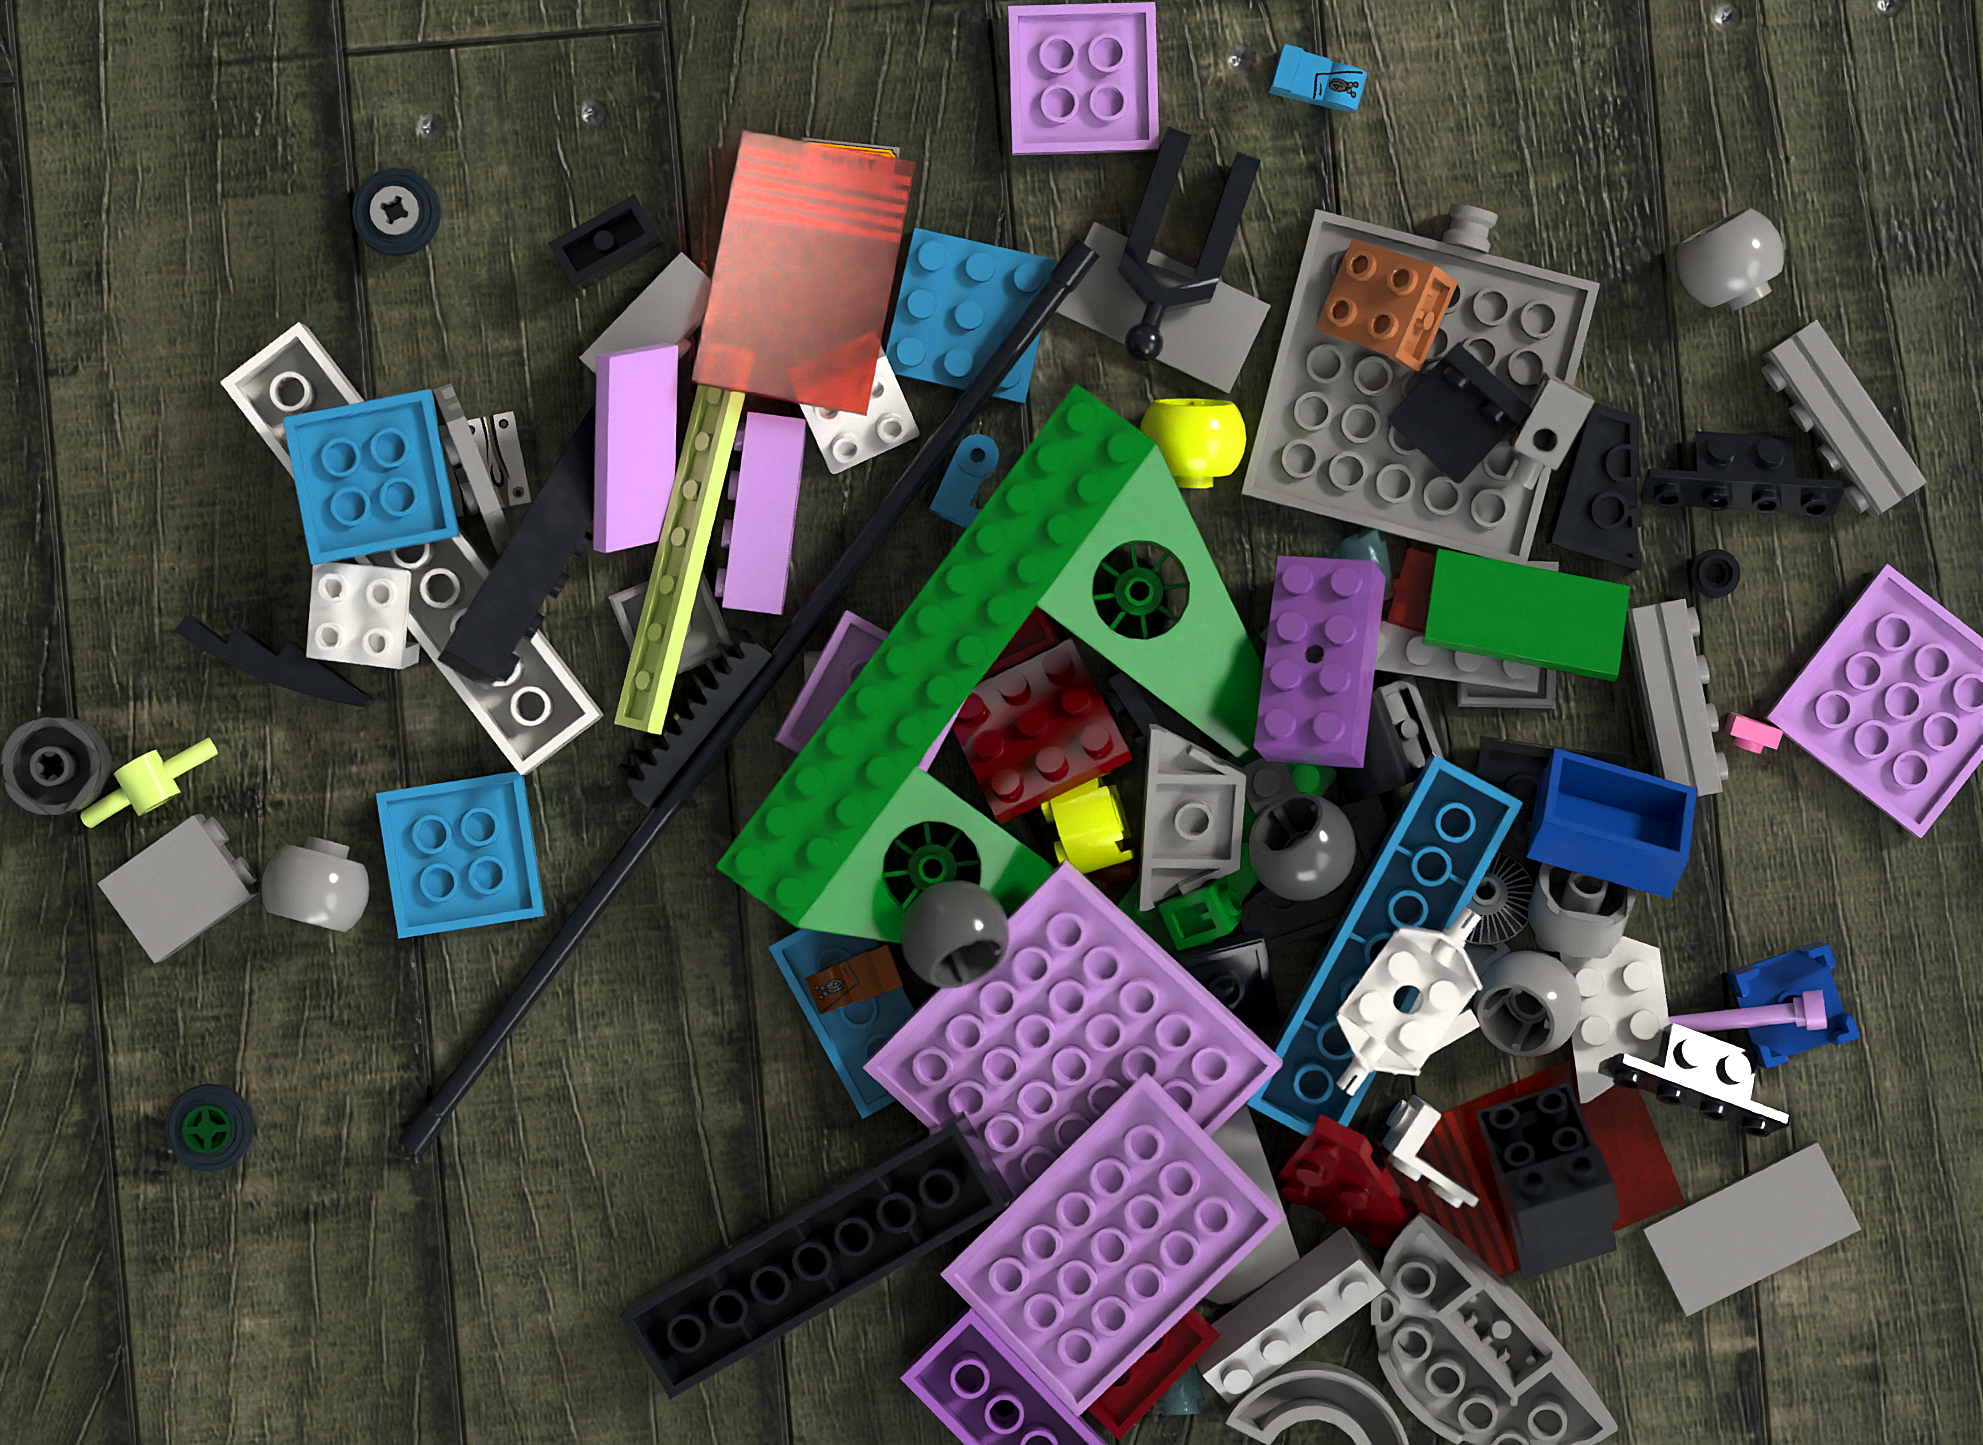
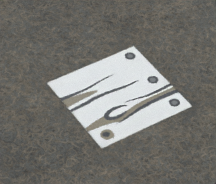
M513 411L467 420L501 508L531 502ZM447 425L439 426L442 440L443 437L450 435ZM442 441L456 517L470 515V510L460 487L461 483L468 481L464 468L461 467L453 470Z

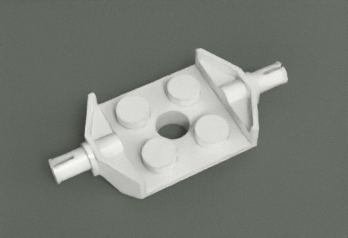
M1464 905L1448 930L1443 928L1442 931L1406 926H1399L1335 1014L1354 1052L1351 1056L1353 1059L1352 1063L1339 1081L1336 1082L1341 1089H1345L1348 1094L1354 1096L1355 1091L1368 1073H1372L1374 1069L1416 1076L1420 1074L1421 1066L1476 990L1480 991L1483 987L1463 948L1466 944L1464 942L1478 921L1481 920L1478 914L1472 913V910ZM1404 985L1415 986L1421 993L1419 1006L1410 1012L1398 1010L1393 1003V996L1396 990Z

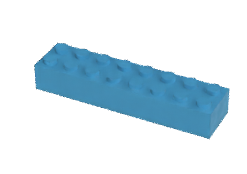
M1430 753L1270 1048L1283 1060L1282 1067L1246 1101L1248 1106L1303 1135L1320 1114L1345 1127L1348 1126L1377 1070L1374 1069L1372 1073H1368L1355 1091L1354 1096L1348 1094L1345 1089H1341L1336 1084L1352 1063L1353 1059L1351 1056L1354 1052L1335 1014L1399 926L1418 927L1442 931L1443 928L1448 930L1463 909V906L1467 907L1519 812L1523 804L1521 800L1438 755ZM1412 985L1401 986L1393 996L1394 1006L1402 1012H1410L1420 994V990Z

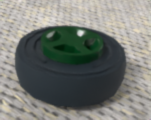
M206 1083L188 1089L175 1099L167 1113L165 1135L170 1150L181 1163L194 1170L214 1172L229 1168L246 1154L253 1141L255 1123L250 1106L239 1093L225 1085Z

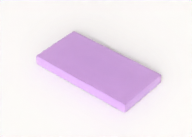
M661 343L597 355L593 550L608 553L660 540L675 480L678 345Z

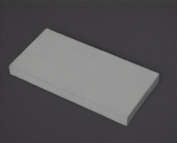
M1094 222L1084 244L1095 251L1100 257L1076 289L1067 295L1055 313L1125 346L1127 332L1134 325L1141 323L1147 305L1117 270L1128 237ZM1151 249L1147 260L1150 264L1189 278L1193 277L1195 269ZM1218 281L1210 303L1165 312L1159 329L1164 340L1163 349L1159 356L1153 360L1229 395L1271 305Z
M1814 1140L1642 1226L1641 1229L1684 1315L1687 1317L1861 1230V1227L1819 1143Z

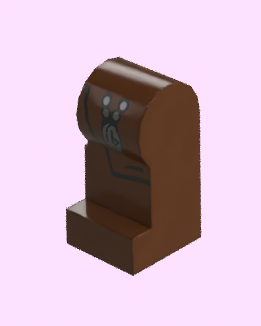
M889 942L805 977L819 1015L856 1001L858 1003L878 994L886 993L903 986L905 983Z

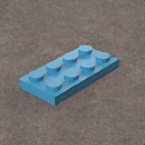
M801 928L768 948L862 1119L895 1102L897 1099L867 1073L863 1066L872 1054L916 1010L903 986L858 1003L856 1001L819 1015L805 977L880 944L875 939Z

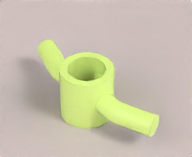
M208 737L163 762L157 750H153L131 761L114 773L121 787L83 810L80 814L82 822L87 827L93 828L130 804L138 816L158 808L181 793L174 779L218 755L216 747Z

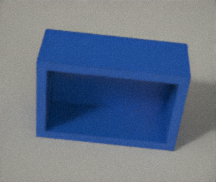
M1554 748L1537 786L1526 858L1670 898L1688 863L1697 788Z

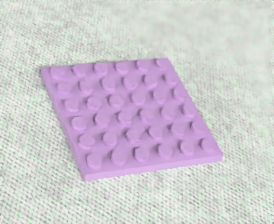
M1065 859L1007 918L1009 945L1001 964L989 975L972 984L959 988L939 987L865 1062L863 1069L929 1129L964 1111L1013 1193L1010 1201L1012 1204L1146 1072L1210 1137L1282 1067L1283 1060Z

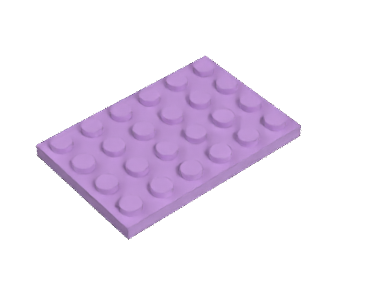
M1146 1072L940 1275L1072 1413L1078 1417L1285 1219L1286 1215Z

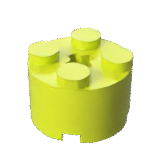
M1110 771L1041 804L1046 821L1048 823L1056 822L1061 840L1054 842L1059 864L1066 859L1082 875L1135 858L1134 848L1127 851L1124 849L1123 840L1132 836L1115 784L1108 787L1105 786L1102 776L1111 774Z

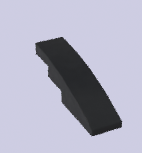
M187 615L174 631L215 658L265 682L310 697L359 707H370L375 701L373 697L322 660L306 658L307 650L297 642L289 641L279 654L246 629L237 628L231 638L226 640L195 616Z

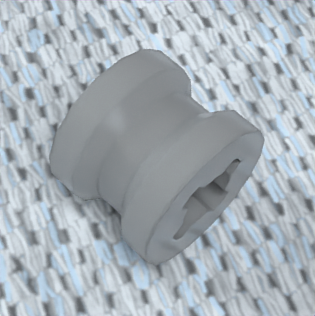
M1451 204L1448 215L1452 221L1449 230L1443 233L1441 242L1488 254L1491 245L1487 239L1488 233L1496 225L1498 215L1474 206Z

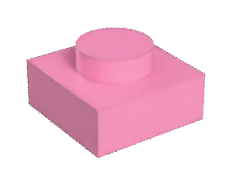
M1729 712L1723 729L1730 735L1735 736L1733 745L1761 754L1763 746L1777 750L1783 734L1781 729L1773 725L1733 712Z

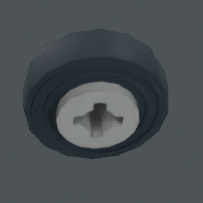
M390 168L376 172L362 183L354 196L352 217L355 229L366 245L383 255L402 257L417 253L431 242L439 229L441 207L437 193L425 178L411 170Z

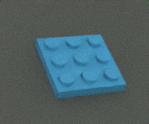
M914 228L886 350V357L894 375L965 391L1049 280L1051 271L1057 265V260ZM1041 331L991 397L1025 405Z
M422 390L283 417L312 565L460 537L432 390Z
M518 771L376 793L398 939L546 915L524 775H520Z

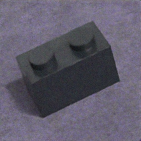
M634 194L548 244L572 286L579 292L662 245L663 242Z

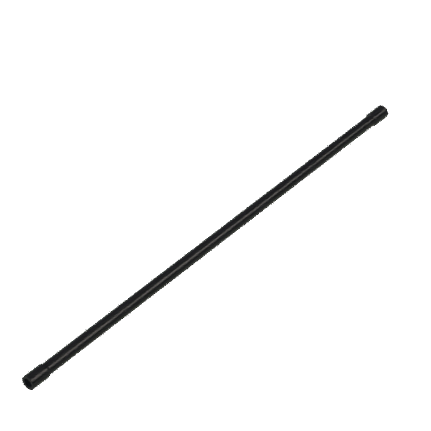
M1076 239L1051 271L1049 280L769 650L772 657L687 759L431 1101L422 1107L398 1140L406 1149L422 1157L443 1130L451 1113L1067 295L1076 289L1100 256L1090 247Z

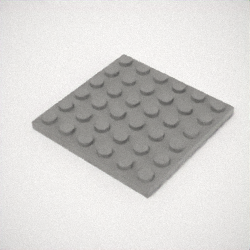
M1315 209L1240 495L1465 554L1527 565L1552 468L1544 466L1532 490L1506 477L1518 454V451L1510 445V440L1518 425L1508 431L1462 483L1455 484L1390 425L1387 419L1451 347L1458 342L1527 405L1545 371L1574 385L1600 283ZM1353 239L1433 264L1458 282L1420 373L1402 367L1383 353L1322 333L1316 329V322L1350 242ZM1548 428L1538 430L1533 442L1537 445H1547L1553 436V431Z

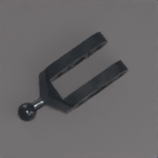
M1169 126L1163 138L1117 269L1147 305L1141 323L1130 328L1125 337L1126 349L1130 356L1137 361L1153 360L1161 353L1164 340L1159 329L1165 312L1208 304L1212 300L1260 164V159L1237 151L1192 278L1150 264L1147 260L1191 138V134Z

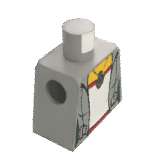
M1545 371L1528 404L1532 410L1518 424L1510 440L1511 447L1518 451V454L1506 477L1532 490L1545 465L1557 470L1595 402L1591 395ZM1543 428L1551 429L1553 436L1547 445H1537L1533 442L1538 430Z

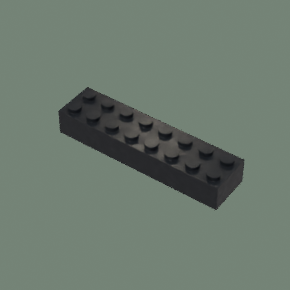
M961 1111L631 1301L622 1311L620 1317L668 1397L672 1399L1007 1208L1013 1193L964 1111Z

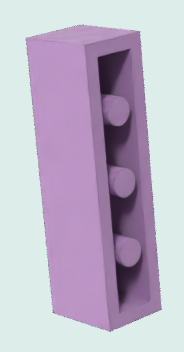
M748 412L746 423L738 422L734 451L742 452L740 471L731 470L728 487V500L736 501L734 520L725 519L721 548L730 549L727 568H718L715 586V597L723 598V608L783 616L808 428L806 419Z

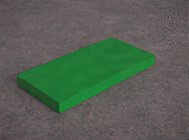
M1438 548L1434 557L1422 644L1615 682L1619 675L1630 586Z

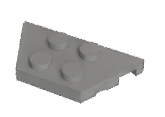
M450 383L433 390L450 435L443 437L442 441L453 470L461 467L464 468L468 481L460 484L462 493L471 515L482 514L499 558L512 536L464 412Z
M1148 724L1137 907L1139 911H1148L1154 908L1153 903L1179 891H1181L1182 895L1201 887L1208 879H1219L1240 869L1246 774L1244 770L1157 724Z

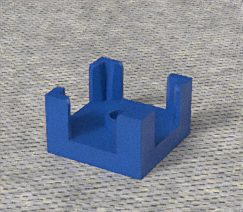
M1816 941L1725 972L1737 1009L1794 1003L1793 998L1803 997V991L1822 989L1827 1029L1807 1031V1026L1797 1027L1796 1022L1744 1028L1751 1051L1758 1054L1757 1065L1768 1069L1788 1062L1787 1056L1826 1043L1840 1045L1860 1038L1852 1014L1844 1012L1830 968H1835L1836 964L1829 944Z

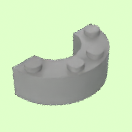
M1299 1361L1287 1363L1230 1405L1228 1403L1222 1413L1225 1424L1266 1445H1271L1282 1430L1296 1422L1316 1419L1336 1424L1351 1436L1355 1445H1409L1401 1422L1379 1390L1355 1372L1326 1362Z

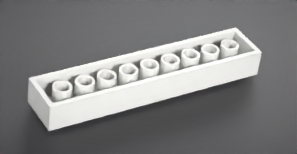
M299 322L220 382L293 478L294 474L283 417L365 402L310 329ZM459 524L460 537L354 557L359 564L405 569L411 572L408 629L520 775L530 773L604 716L539 629L530 642L523 637L513 653L520 656L521 659L507 682L505 683L497 679L488 691L437 660L492 569Z

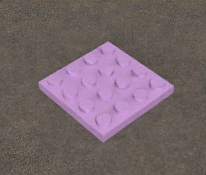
M1883 564L1764 716V719L1781 729L1783 734L1912 835L1921 839L1983 760V638L1889 564Z

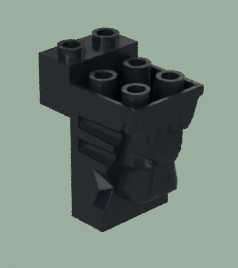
M1569 1082L1474 1111L1486 1151L1491 1161V1171L1498 1186L1496 1189L1504 1209L1508 1241L1523 1280L1617 1250L1612 1221L1620 1219L1615 1184L1599 1145H1595Z

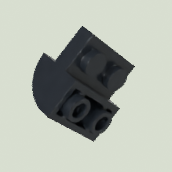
M1413 675L1372 690L1363 768L1335 766L1349 804L1415 781L1431 752L1444 759Z

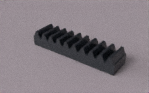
M735 628L729 630L734 640L733 645L718 643L716 647L722 658L719 661L706 658L704 661L710 673L707 676L694 673L692 678L697 685V689L692 691L682 688L679 691L685 703L683 706L672 703L668 705V710L673 718L670 721L664 720L661 735L655 736L645 733L643 739L648 749L642 751L633 748L630 751L636 761L635 765L630 766L621 763L618 766L624 777L622 780L631 795L647 807L651 805L772 657V654L763 642L745 629L743 631Z

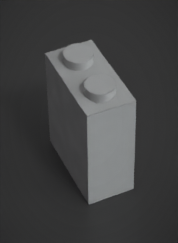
M203 814L191 816L97 883L154 964L166 960L259 893L253 885L257 881L255 873L242 857L234 859L224 843L229 841V838L221 825L213 817L206 820Z

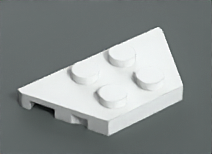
M1624 936L1621 937L1610 955L1605 958L1573 957L1560 953L1561 962L1570 970L1577 981L1582 1002L1581 1016L1574 1033L1571 1035L1580 1103H1588L1615 1085L1613 1078L1598 1073L1601 1061L1623 1053L1650 1062L1659 1054L1663 1028L1670 1025L1659 948Z

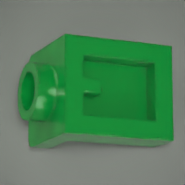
M1225 876L1219 879L1214 878L1205 887L1164 900L1158 906L1177 951L1227 935L1243 919L1241 898L1236 889L1230 887Z

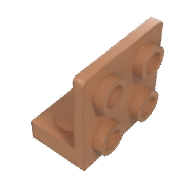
M1353 239L1350 242L1315 326L1322 333L1383 353L1402 367L1420 373L1458 282L1433 264Z

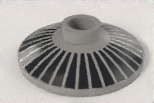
M1496 852L1467 905L1472 910V913L1475 912L1481 917V920L1478 921L1465 939L1467 943L1479 946H1492L1507 942L1517 936L1529 922L1528 906L1534 889L1532 881L1526 870L1516 860L1503 853ZM1482 886H1489L1495 891V895L1489 900H1483L1477 896L1476 891Z

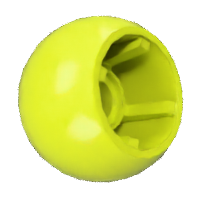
M1198 398L1154 400L1147 408L1141 421L1140 431L1157 443L1177 487L1180 488L1213 487L1214 477L1232 474L1238 467L1245 451V424L1240 411L1230 401Z

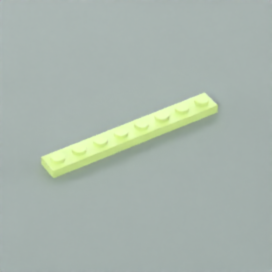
M708 344L614 721L616 725L658 735L662 733L756 354L751 351L736 347Z

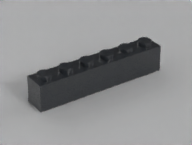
M593 405L581 421L437 658L439 662L487 691L497 679L505 683L507 682L521 659L520 656L513 653L522 637L529 642L533 639L546 617L539 613L538 610L546 597L553 601L557 599L570 575L563 572L564 567L571 556L579 561L594 537L593 534L587 531L594 519L596 407Z

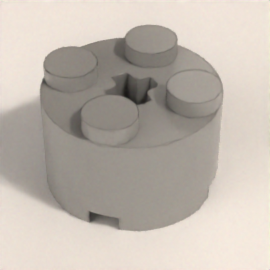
M1542 863L1528 906V919L1536 934V943L1546 951H1557L1573 957L1605 958L1609 956L1624 933L1637 896V889Z

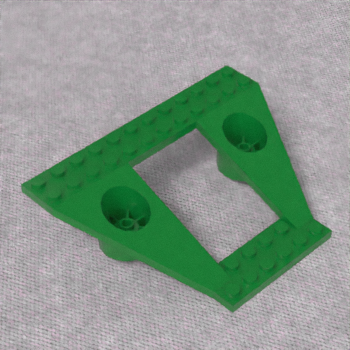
M1076 383L716 865V868L796 927L901 943L900 928L907 906L920 889L924 891L932 885L954 881L957 867L981 864V877L978 885L986 889L997 899L1008 918L1056 867L923 771L917 764L1036 605L1231 753L1225 759L1226 761L1242 768L1261 758L1262 756L1254 748L1264 668L1157 443ZM1135 544L1150 545L1165 553L1152 570L1138 567ZM1129 545L1132 568L1126 570L1122 575L1102 561L1113 550ZM1168 556L1180 567L1184 583L1162 585L1161 579L1156 575V572ZM1098 566L1117 579L1115 593L1092 596L1093 576ZM1142 582L1147 586L1146 592L1148 596L1145 600L1136 601L1131 597L1130 587L1133 583ZM1186 588L1185 606L1178 618L1160 604L1163 599V591ZM1116 598L1117 604L1122 610L1110 627H1108L1098 616L1094 601ZM1157 609L1175 622L1164 634L1148 639L1145 615ZM1129 613L1133 616H1139L1143 639H1128L1113 630L1123 616ZM1284 763L1300 794H1314L1321 797L1337 776V771L1330 766ZM1246 798L1244 801L1240 869L1225 876L1230 887H1234L1238 892L1241 902H1243L1259 880L1250 863L1248 851L1250 832L1259 815H1254ZM929 821L945 822L958 828L945 847L939 844H932ZM923 822L927 845L921 846L914 851L897 838L905 828ZM962 832H964L975 844L980 858L956 862L954 855L949 850ZM892 842L911 855L908 869L885 872V856ZM936 859L941 863L942 872L939 876L934 875L930 878L924 874L923 865L927 860ZM909 874L911 881L916 887L904 903L901 904L891 893L886 878ZM1137 877L1119 901L1117 907L1165 952L1177 951L1158 906L1164 900L1182 895L1181 891L1153 903L1155 907L1148 911H1139L1137 907ZM1214 878L1206 880L1199 888L1207 886ZM1214 939L1195 946L1211 943L1214 941Z

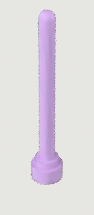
M1822 989L1803 991V997L1793 998L1794 1003L1669 1017L1670 1024L1675 1023L1699 1033L1796 1022L1797 1027L1807 1026V1031L1827 1029Z

